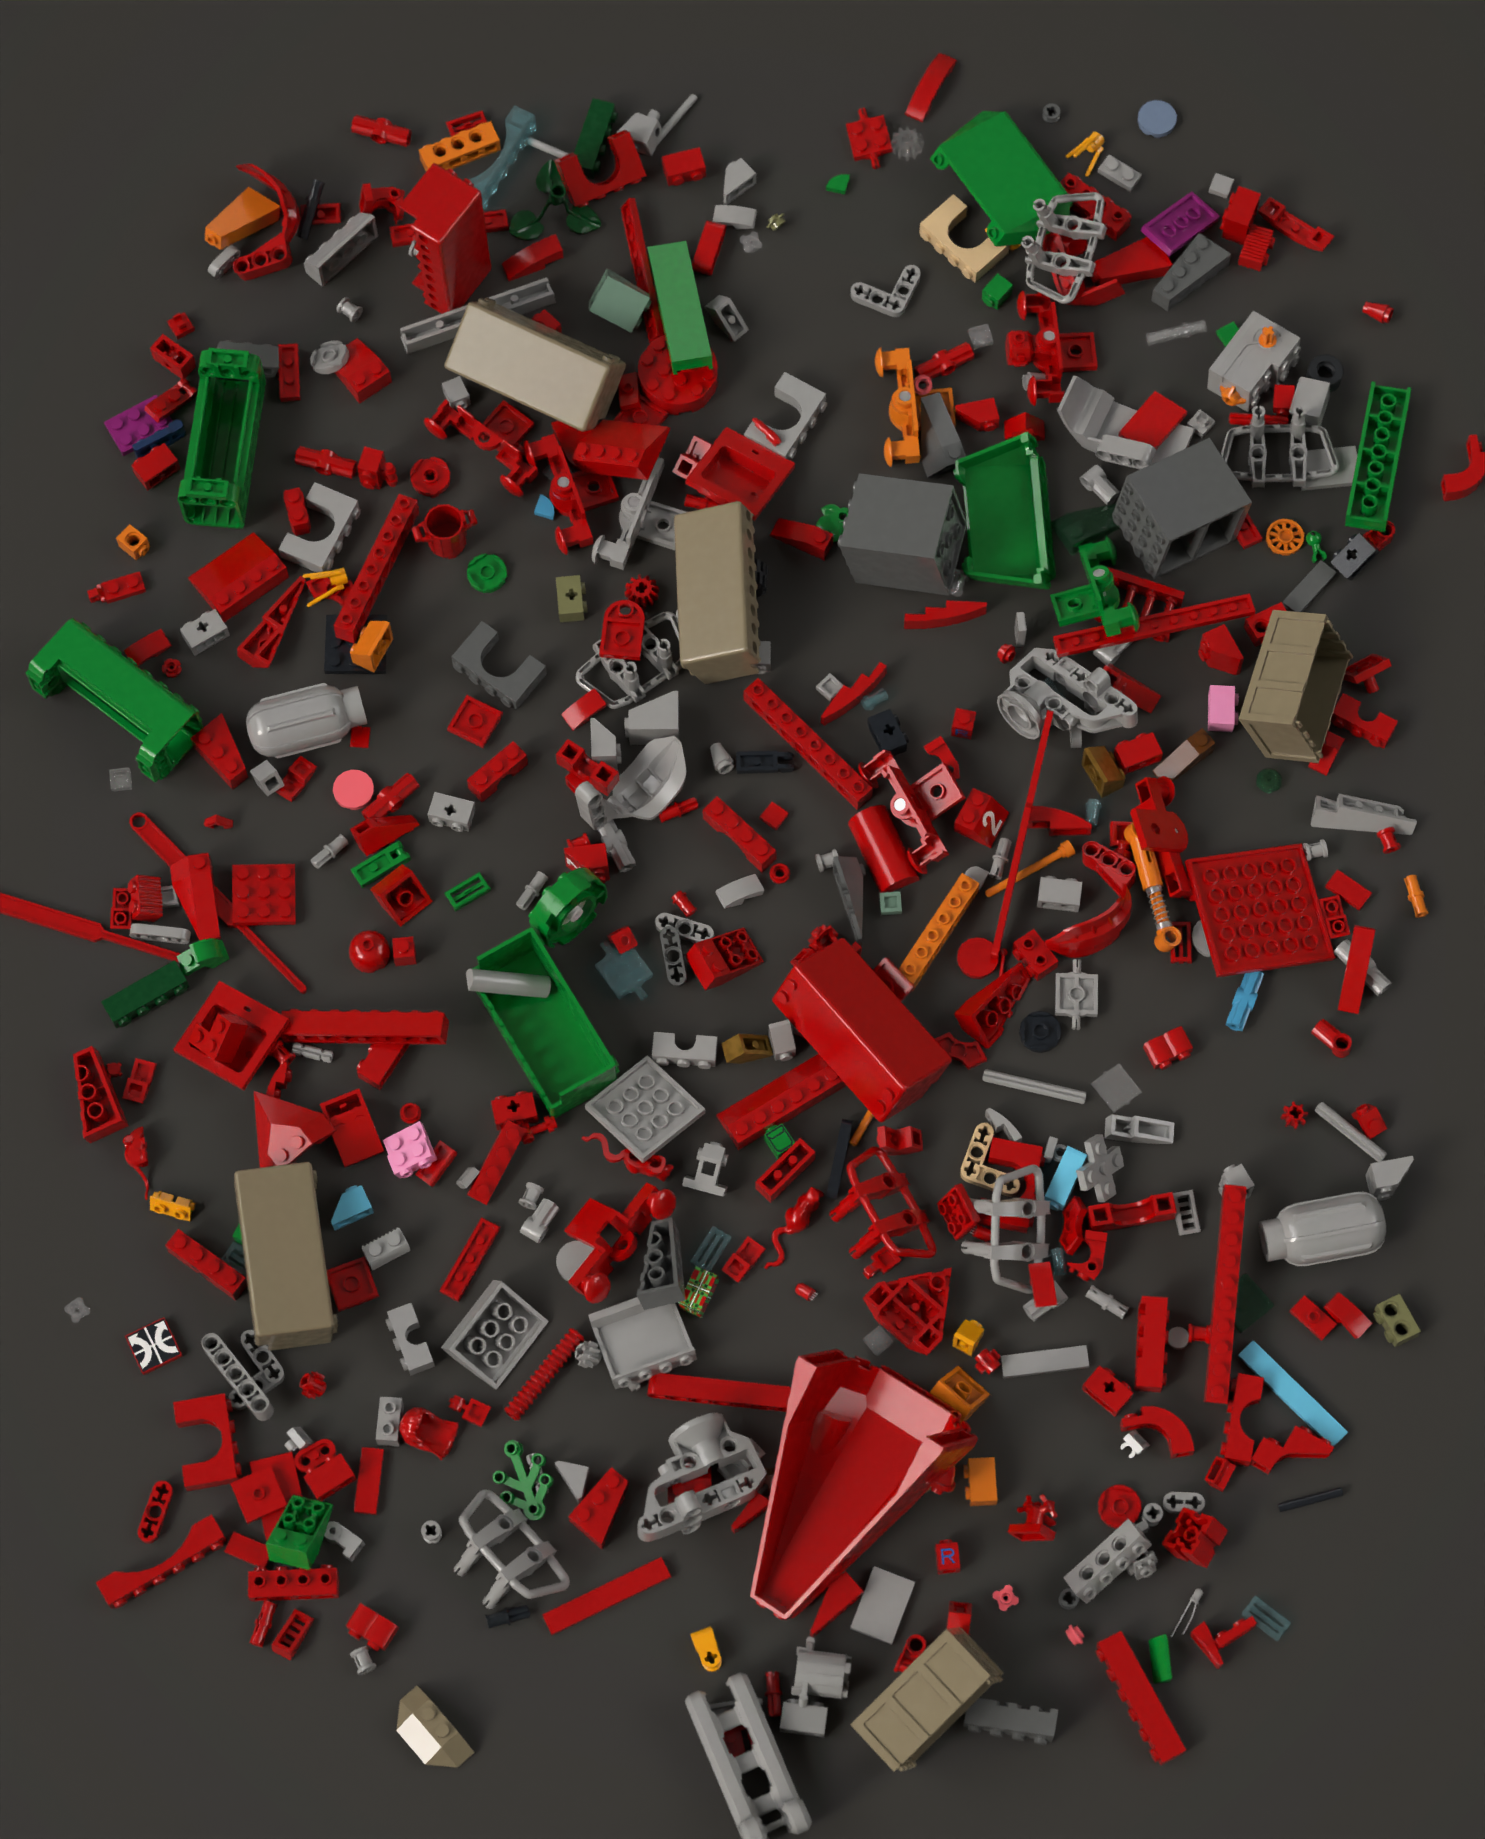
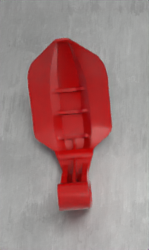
M251 163L236 165V167L278 193L284 219L282 221L283 230L280 234L251 254L239 257L234 261V271L245 281L285 269L291 265L290 241L300 224L298 205L286 186L275 176ZM285 254L282 259L278 260L280 255ZM266 260L264 265L259 266L261 261ZM248 266L245 271L241 272L243 267Z
M1088 841L1083 845L1082 862L1086 867L1097 872L1120 898L1108 910L1097 917L1064 929L1056 936L1045 940L1046 948L1068 958L1089 956L1111 945L1119 937L1132 912V900L1129 890L1136 881L1135 864L1095 841Z

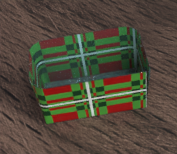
M696 1266L685 1287L686 1300L678 1302L680 1309L702 1318L718 1285L719 1276Z

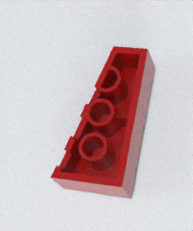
M90 1046L73 1054L75 1076L78 1084V1100L80 1101L81 1108L80 1116L83 1124V1138L91 1144L129 1125L99 1051Z
M1141 1297L1138 1306L1134 1391L1161 1392L1162 1386H1166L1167 1373H1163V1366L1167 1365L1168 1352H1164L1165 1344H1168L1169 1331H1166V1323H1169L1170 1310H1167V1297Z

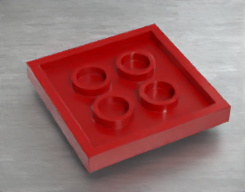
M295 864L232 865L233 926L296 925Z

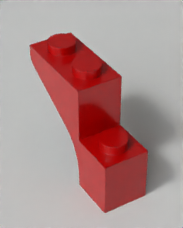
M1295 1425L1284 1447L1279 1446L1280 1443L1271 1437L1268 1439L1263 1437L1251 1459L1250 1465L1269 1474L1273 1466L1282 1459H1325L1330 1456L1334 1447L1331 1446L1329 1440L1312 1435L1308 1428Z

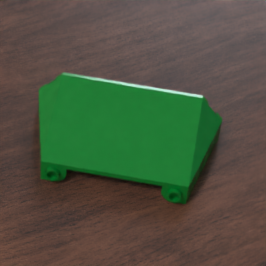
M982 111L939 145L930 158L940 170L946 169L950 165L988 215L991 222L987 227V235L996 247L1021 244V242H1024L1022 239L1025 236H1031L1035 241L1039 230L1036 222L1040 218L1037 215V211L1033 208V205H1035L1034 201L1043 199L1048 206L1054 196L1068 194L1006 111ZM1072 202L1058 203L1053 212L1058 215L1070 216Z
M1024 432L1016 437L955 461L954 477L963 485L969 546V556L965 557L962 563V570L972 580L1046 590L1051 587L1050 580L1056 577L1046 465L1043 456L1039 457L1035 447H1038L1036 438L1029 432Z

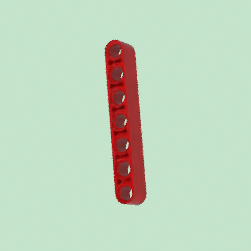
M659 1373L649 1379L647 1396L657 1399L786 1412L791 1387Z

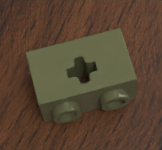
M580 575L556 577L560 623L584 620V613H588L587 601H582V594H586L585 582H581Z

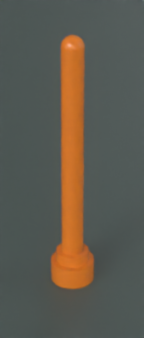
M1070 841L1062 842L1057 851L1019 871L1015 883L1061 857L1070 858L1075 855V850ZM1008 878L987 889L985 895L992 897L1006 889Z

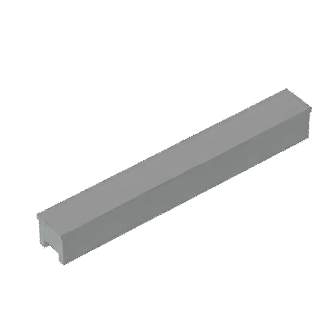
M547 277L489 297L495 300L497 304L521 315L556 303L554 292L549 285ZM467 305L400 328V337L407 354L455 338Z

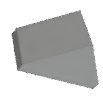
M563 1461L555 1462L556 1469L578 1503H580L584 1497L589 1467Z

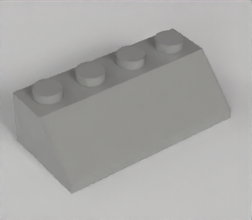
M361 212L351 217L342 229H338L328 242L322 243L317 252L306 258L304 262L306 273L323 287L378 237L375 217L372 214Z

